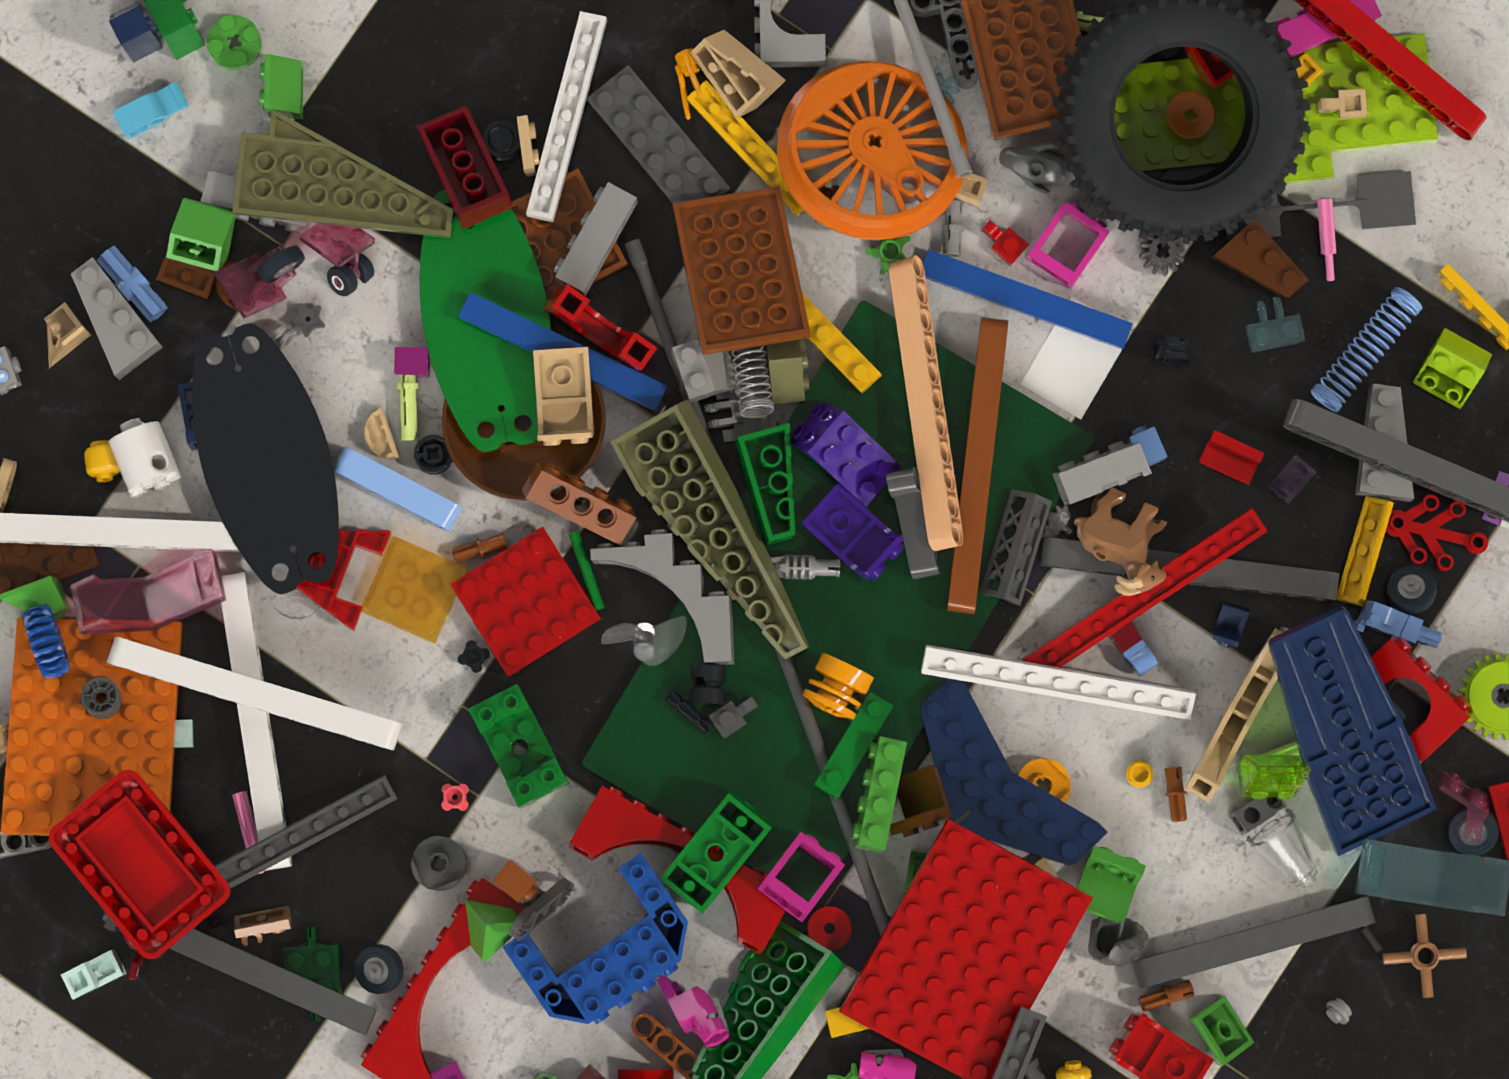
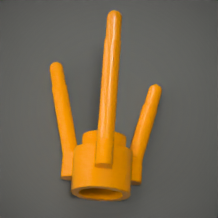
M693 48L685 49L675 55V60L678 64L675 66V70L678 75L683 109L687 120L691 116L689 102L686 99L687 91L684 75L690 77L696 94H702L695 75L700 71L699 65L690 54Z

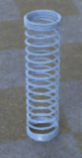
M1395 287L1391 291L1392 297H1387V303H1382L1381 310L1375 311L1376 317H1370V323L1364 324L1365 330L1359 331L1360 337H1354V344H1348L1349 350H1343V357H1337L1338 364H1332V370L1326 371L1327 377L1320 378L1322 384H1315L1311 389V393L1321 404L1334 412H1338L1342 408L1341 403H1346L1338 393L1325 385L1323 379L1330 381L1343 394L1351 397L1347 389L1331 379L1328 374L1329 372L1337 375L1351 389H1357L1351 381L1337 373L1334 366L1342 368L1353 380L1362 383V380L1344 367L1339 359L1347 361L1361 375L1368 376L1360 366L1346 357L1345 352L1352 354L1362 365L1373 370L1372 365L1354 353L1350 346L1357 347L1371 361L1379 363L1374 355L1358 345L1356 339L1362 340L1379 356H1384V353L1378 347L1363 338L1361 332L1368 334L1377 344L1389 350V346L1383 340L1369 332L1366 327L1367 325L1374 327L1389 342L1395 343V340L1387 332L1375 326L1372 319L1379 320L1391 333L1400 336L1399 331L1382 320L1378 312L1385 314L1399 328L1406 329L1401 321L1384 310L1383 305L1390 307L1401 319L1411 323V319L1402 311L1392 306L1388 299L1395 300L1412 316H1417L1422 310L1419 301L1410 293L1400 287Z

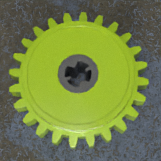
M1496 653L1492 661L1487 655L1483 657L1484 664L1478 660L1473 662L1476 669L1467 668L1465 670L1469 677H1462L1460 679L1465 686L1458 688L1457 692L1462 693L1463 697L1471 705L1470 710L1472 714L1465 723L1473 721L1475 724L1472 728L1473 731H1477L1480 728L1483 729L1482 737L1492 733V740H1497L1499 734H1502V738L1505 741L1509 740V653L1505 654L1503 659H1501L1499 653ZM1498 690L1499 693H1506L1507 696L1504 697V701L1498 702L1496 700L1499 696Z

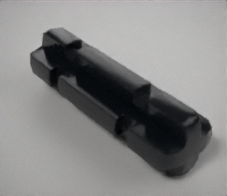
M672 691L665 699L666 703L672 708L675 707L676 711L692 725L695 724L701 733L706 734L712 728L713 722L706 716H701L702 713L686 699L682 700V696L676 691Z

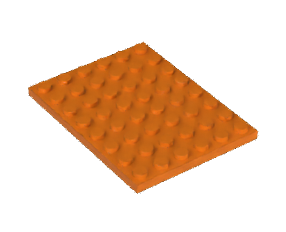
M17 618L1 834L49 836L51 829L123 770H132L138 773L170 811L178 685L106 662L115 636L180 656L182 623L167 621L57 620L66 647L70 668L62 676L46 679L41 674L27 636L24 618ZM96 677L109 678L121 692V708L116 715L108 719L102 720L92 717L81 702L82 688L89 680ZM97 695L98 702L101 703L106 700V696Z

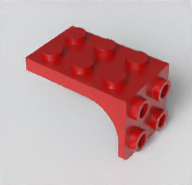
M1138 1012L1136 1015L1131 1014L1123 1026L1126 1029L1125 1034L1122 1038L1117 1037L1108 1050L1112 1053L1109 1058L1110 1060L1140 1079H1203L1214 1061L1213 1058L1159 1025L1143 1012Z

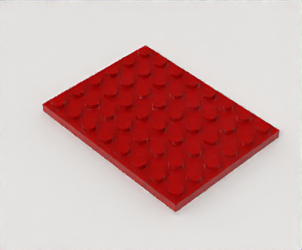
M947 818L839 1011L843 1015L963 1079H991L1020 1005L1031 1009L1093 897Z

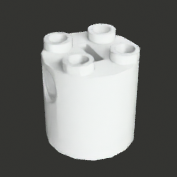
M140 418L129 420L120 425L122 433L109 440V445L132 498L146 494V490L153 487L155 491L163 490L170 486L169 482L181 478L180 471L160 422L144 423Z

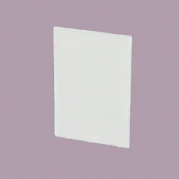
M1071 296L1070 301L1091 308L1090 306L1084 304L1083 302ZM1054 325L1020 385L1077 418L1082 419L1122 349ZM1130 330L1127 340L1129 339L1133 331Z

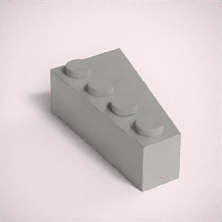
M93 257L71 273L114 376L121 380L160 350L162 345Z

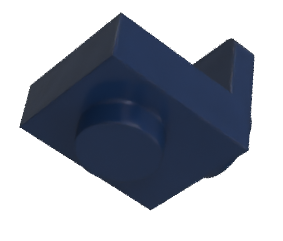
M1223 601L1213 629L1212 639L1224 647H1239L1250 609Z

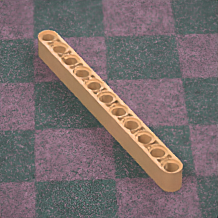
M912 256L891 262L889 264V276L927 538L932 550L939 551L961 546L963 544V530L925 270L922 260L918 256Z

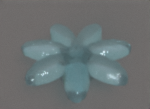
M938 72L936 76L940 88L945 89L941 90V92L953 105L954 100L950 94H957L960 92V89L951 86L954 82L953 76L944 81L942 74Z

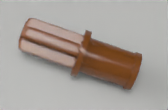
M502 532L480 540L478 537L476 538L477 541L454 547L452 553L456 563H461L478 557L484 559V555L507 549L508 547Z
M1182 767L1165 768L1167 793H1165V796L1169 799L1172 822L1186 821L1187 812L1184 795L1187 794V791H1184Z
M1189 979L1168 987L1163 985L1161 990L1140 996L1138 999L1139 1005L1144 1012L1166 1004L1170 1007L1174 1002L1195 996L1194 989Z

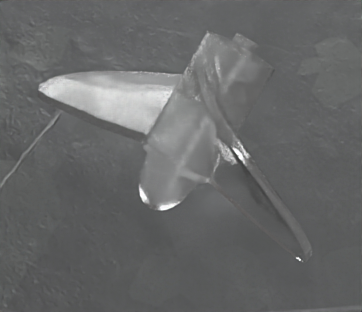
M680 616L654 627L646 621H642L638 625L623 623L612 626L602 634L601 642L602 644H612L633 640L635 657L642 660L644 664L655 666L668 659L683 641L687 627L686 617Z

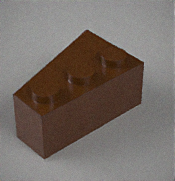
M1255 219L1248 225L1245 224L1210 256L1283 299L1289 298L1309 280Z

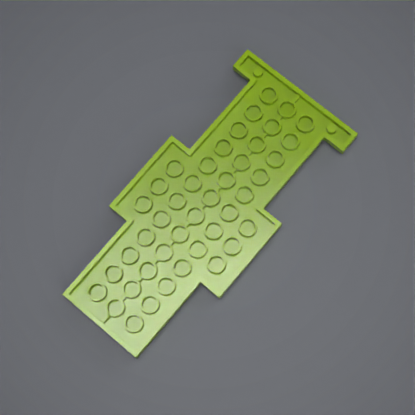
M1425 33L1393 36L1429 66ZM1345 42L1319 45L1305 51L1324 71L1302 91L1303 99H1308L1311 110L1305 111L1304 121L1309 122L1310 131L1303 132L1300 141L1305 143L1304 155L1298 154L1295 157L1294 162L1298 164L1297 172L1295 175L1289 173L1283 181L1289 184L1333 179L1334 172L1331 152L1437 141L1436 118ZM1303 53L1298 54V55H1296V56H1294V57H1292V58H1295V57L1298 58V57L1301 56ZM1189 59L1138 64L1125 79L1115 106V128L1120 145L1129 160L1142 172L1221 164L1238 143L1245 119L1243 93L1235 75L1213 89L1203 81ZM1338 90H1366V118L1338 119V111L1318 113L1317 102H1320L1322 98H1337ZM1185 91H1196L1205 95L1211 101L1215 111V120L1211 129L1204 136L1196 139H1186L1176 135L1170 129L1166 119V110L1170 101L1177 94ZM1191 111L1184 114L1187 121L1196 119Z

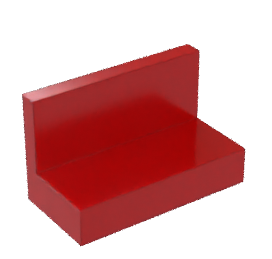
M1214 430L1198 463L1248 486L1264 453Z

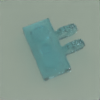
M1275 297L1273 298V308L1277 319L1268 321L1266 305L1263 300L1257 301L1260 323L1246 325L1245 327L1251 353L1305 342L1300 314L1284 317L1281 299Z

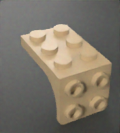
M588 347L533 350L538 418L537 441H543L544 446L560 445L561 440L571 439V444L588 443L589 438H592L594 435Z

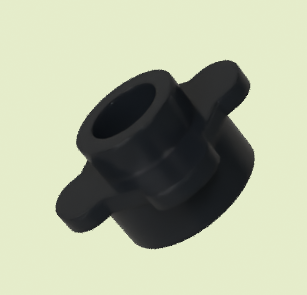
M470 640L466 643L463 654L458 656V662L461 665L469 666L474 673H478L482 670V664L485 659L490 657V651L487 648L482 649L477 646L475 641ZM472 654H476V659L471 658Z

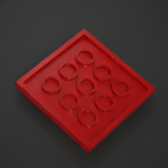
M543 526L450 584L507 677L601 619Z

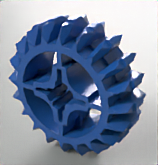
M47 604L31 607V609L24 612L23 618L27 636L41 674L46 679L62 676V674L69 671L70 665L66 647L52 609Z

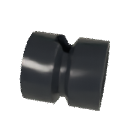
M709 664L691 665V681L695 684L690 688V704L725 705V689L721 686L726 682V666Z

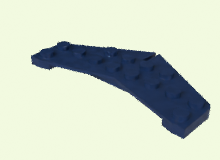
M949 678L922 704L921 716L933 762L937 767L952 817H949V819L956 821L970 808L973 812L960 825L994 843L1064 865H1073L1078 862L1108 833L1099 822L1011 771L966 684L962 680Z

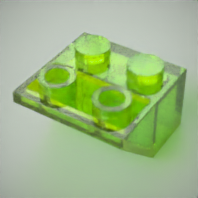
M1245 754L1237 766L1242 797H1252L1253 799H1263L1265 797H1278L1282 800L1295 797L1311 773V767L1305 765L1298 755Z

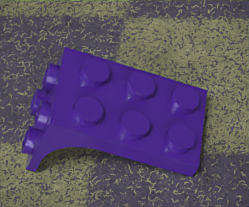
M825 401L812 408L808 419L794 429L790 438V443L819 464L865 507L887 483L886 474L896 472L901 467L843 410Z
M839 483L801 523L866 583L870 578L875 581L886 568L884 563L889 558L894 561L905 547L902 544L904 537L901 534H896L884 525Z

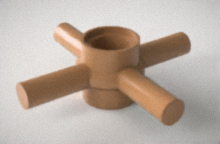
M1426 914L1415 915L1417 943L1412 946L1409 952L1383 953L1382 961L1383 965L1411 963L1416 969L1420 970L1422 997L1430 998L1434 997L1431 969L1438 964L1439 960L1467 958V952L1465 947L1438 949L1433 943L1429 942ZM1422 948L1428 949L1431 953V959L1426 964L1421 963L1418 959V952Z

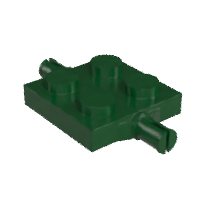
M317 926L305 927L306 944L298 947H283L284 968L342 993L340 945L317 943ZM309 1011V1021H321L320 1015Z

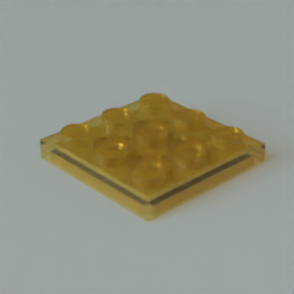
M393 536L362 604V612L436 644L457 597L450 584L467 574L469 569Z

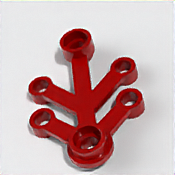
M1427 495L1420 504L1406 512L1401 510L1391 511L1386 532L1390 536L1400 538L1409 552V559L1413 564L1419 565L1425 562L1427 553L1423 548L1417 547L1410 533L1418 534L1422 537L1436 560L1437 568L1441 571L1451 569L1454 560L1450 555L1445 554L1437 539L1464 545L1466 550L1474 555L1481 554L1488 547V539L1481 532L1467 535L1438 528L1451 519L1460 518L1465 514L1466 507L1459 501L1453 502L1447 510L1424 524L1413 522L1412 520L1426 511L1432 512L1438 508L1439 499L1435 495ZM1427 499L1434 500L1435 506L1433 508L1426 506ZM1454 505L1461 507V514L1456 515L1453 513L1452 508ZM1395 518L1402 521L1401 528L1394 527L1393 520ZM1474 538H1480L1482 540V546L1480 548L1474 546ZM1415 551L1422 553L1423 558L1421 561L1414 559ZM1441 558L1449 560L1447 568L1441 566Z

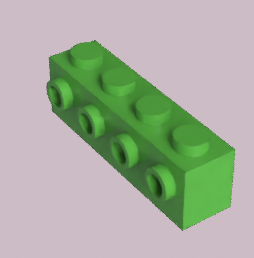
M882 736L871 742L868 751V758L871 759L869 769L865 770L862 785H865L864 795L860 796L857 805V812H860L858 823L854 824L851 838L855 839L854 848L876 853L886 850L907 742Z

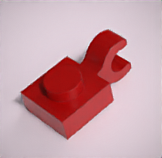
M991 220L981 230L995 242L990 249L1010 266L1029 246L1010 227L1003 233Z

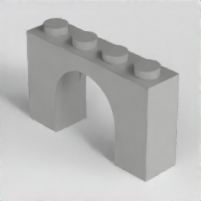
M754 0V7H760V17H754L755 33H760V43H755V55L771 68L825 67V34L796 35L787 33L780 29L772 18L771 7L774 0Z

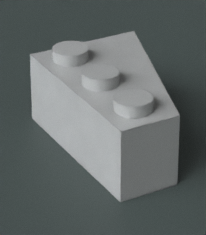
M1122 440L1109 445V451L1099 454V451H1094L1084 455V461L1078 464L1070 461L1058 466L1060 471L1052 475L1063 503L1072 504L1102 493L1104 490L1118 484L1120 486L1128 483V480L1138 476L1152 474L1141 444H1124Z

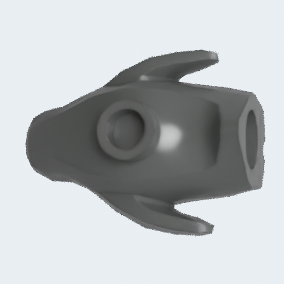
M1040 141L1022 148L1007 147L999 154L1001 165L1013 171L1029 187L1042 193H1049L1050 191L1041 186L1040 183L1063 185L1067 172L1066 169H1062L1059 163L1066 159L1065 156L1048 150L1057 149L1052 141Z

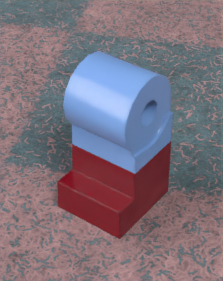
M1129 622L1109 637L1122 657L1130 664L1139 677L1158 664L1132 622Z

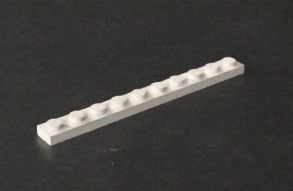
M932 645L925 646L921 666V674L1191 720L1196 697L1195 691Z

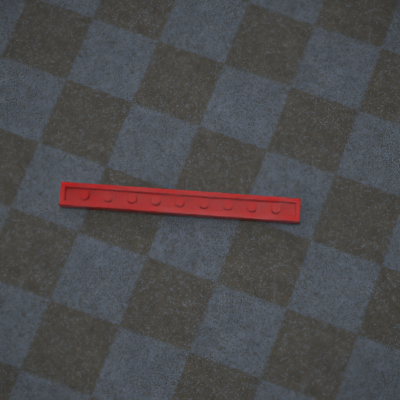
M1251 507L1160 567V569L1166 572V579L1149 591L1136 595L1124 596L1119 594L1023 657L1022 661L1061 668L1268 532Z

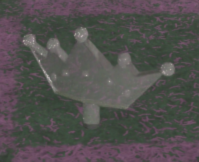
M1064 500L1065 505L1063 508L1055 507L1058 513L1049 512L1047 517L1049 525L1045 524L1046 532L1042 534V537H1056L1062 529L1068 534L1071 533L1072 530L1066 526V523L1071 518L1067 500Z

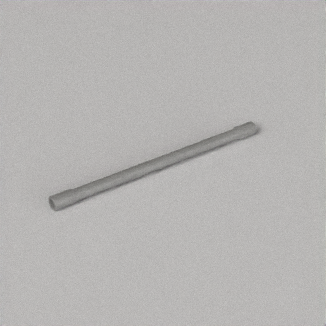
M894 0L946 142L957 178L966 177L972 173L966 153L960 144L908 0Z

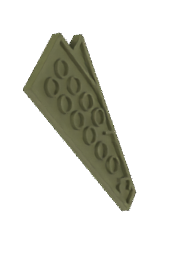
M276 110L271 112L269 135L241 133L233 214L444 238L451 237L453 209Z

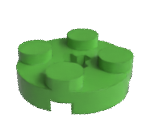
M224 15L211 27L207 36V49L219 66L228 70H239V68L250 66L257 60L261 53L262 42L260 33L252 21L243 16ZM238 36L241 46H235L233 49H230L229 38Z

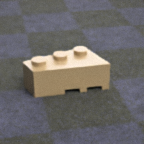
M726 30L704 38L690 52L736 118L756 110L786 81Z

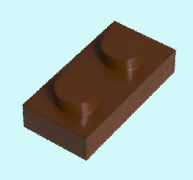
M165 255L156 280L208 300L217 273L202 267L166 258Z

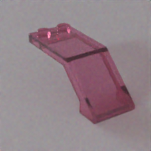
M212 549L146 577L100 579L92 575L70 585L81 634L154 631L226 601L217 555Z

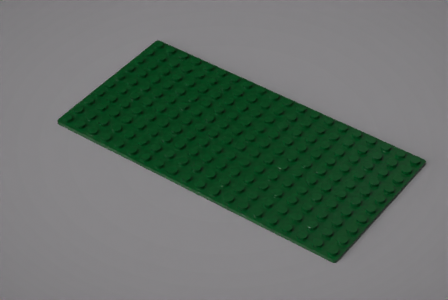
M863 300L858 304L841 333L882 376L861 394L826 358L809 385L810 390L805 392V401L798 403L787 422L790 423V438L794 429L808 419L812 408L825 401L843 410L901 465L898 471L909 468L917 469L896 318ZM935 342L959 502L975 365ZM1002 382L975 614L947 611L954 547L937 551L941 568L940 574L914 580L910 573L905 547L894 561L889 558L884 563L886 568L875 581L870 578L867 583L841 560L840 568L829 567L830 569H839L840 577L815 576L812 580L780 578L809 645L808 648L792 656L804 690L807 689L817 693L818 689L810 685L808 681L809 679H815L822 682L824 676L815 670L822 653L833 656L871 675L874 679L867 693L853 692L852 697L858 700L862 706L868 694L872 692L893 705L892 710L872 742L880 736L907 742L905 758L924 726L921 716L922 704L949 679L921 674L925 646L932 645L968 652L1000 599L980 593V589L1011 489L1035 493L1052 501L1048 514L1049 517L1061 497L1052 474L1060 471L1058 466L1064 463L1074 461L1075 464L1082 462L1083 456L1086 455L1094 441L1093 435ZM790 443L795 535L790 540L769 545L765 548L770 557L785 554L813 555L815 559L837 560L839 558L801 523L838 482L813 459ZM886 483L865 508L893 532L902 535L895 499L891 497ZM746 489L741 499L763 541L748 489ZM1018 498L1015 508L1017 513L1023 509L1025 498ZM1015 524L1008 530L1007 535L1009 539L1016 533L1017 527ZM1007 550L1000 556L999 561L1001 565L1008 559L1009 553ZM703 567L704 597H708L709 592L717 591L725 592V596H727V589L720 581H716ZM999 576L993 580L990 590L998 591L1001 582ZM679 600L582 761L583 766L695 834L732 789L774 823L771 830L744 862V864L751 868L761 869L767 876L800 832L813 836L819 842V846L827 852H834L843 862L849 849L829 795L813 786L821 773L775 648L762 634V629L755 621H751L746 616V611L736 600H732L734 665H722L726 666V682L721 687L725 689V705L732 701L737 707L750 697L754 698L758 707L743 716L747 724L725 739L714 723L712 728L706 734H703L696 728L695 724L692 725L681 716L675 707L672 708L666 703L665 699L672 691H676L682 696V700L686 699L690 703V688L695 684L691 681V665L705 664L701 639L695 622L684 603ZM809 701L830 758L853 720L835 717L815 707ZM692 704L702 713L701 716H706L709 720H711L709 715L724 706ZM850 704L846 706L847 709L856 714L860 709ZM869 748L842 791L854 824L858 823L860 812H857V805L860 796L864 795L865 785H862L864 772L866 769H869L871 760L868 758ZM798 847L775 878L789 885L792 888L791 890L809 902L831 871Z

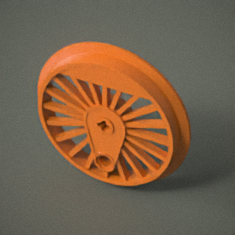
M875 61L852 62L832 67L818 74L803 85L794 95L782 116L777 136L778 164L785 185L792 197L817 222L831 230L854 238L868 240L893 239L923 229L940 217L951 205L964 177L957 178L951 160L908 149L911 147H947L944 138L904 139L940 127L937 119L899 131L932 107L922 77L913 71L894 64ZM875 78L888 80L879 116L875 114L873 85ZM894 82L908 87V90L888 119H885ZM864 86L867 88L869 117H867L857 94V91ZM914 92L926 100L897 123L893 124ZM942 93L960 144L967 156V141L963 125L953 105ZM849 97L851 98V101L855 107L859 119L844 103V101ZM837 107L841 111V113L848 119L849 122L839 117L831 110ZM824 117L843 130L815 122ZM806 129L842 140H796V136ZM843 149L803 163L800 162L797 150ZM847 158L814 183L810 181L805 173L807 170ZM914 160L948 169L944 181L916 165ZM848 167H853L831 200L819 191L821 187ZM859 172L863 176L852 211L837 203ZM867 179L874 183L876 215L859 213ZM923 180L937 188L929 198L921 191L924 183ZM909 183L913 185L914 189H906L902 184ZM881 189L893 197L899 213L883 215ZM916 200L920 203L908 210L905 207V204H911Z

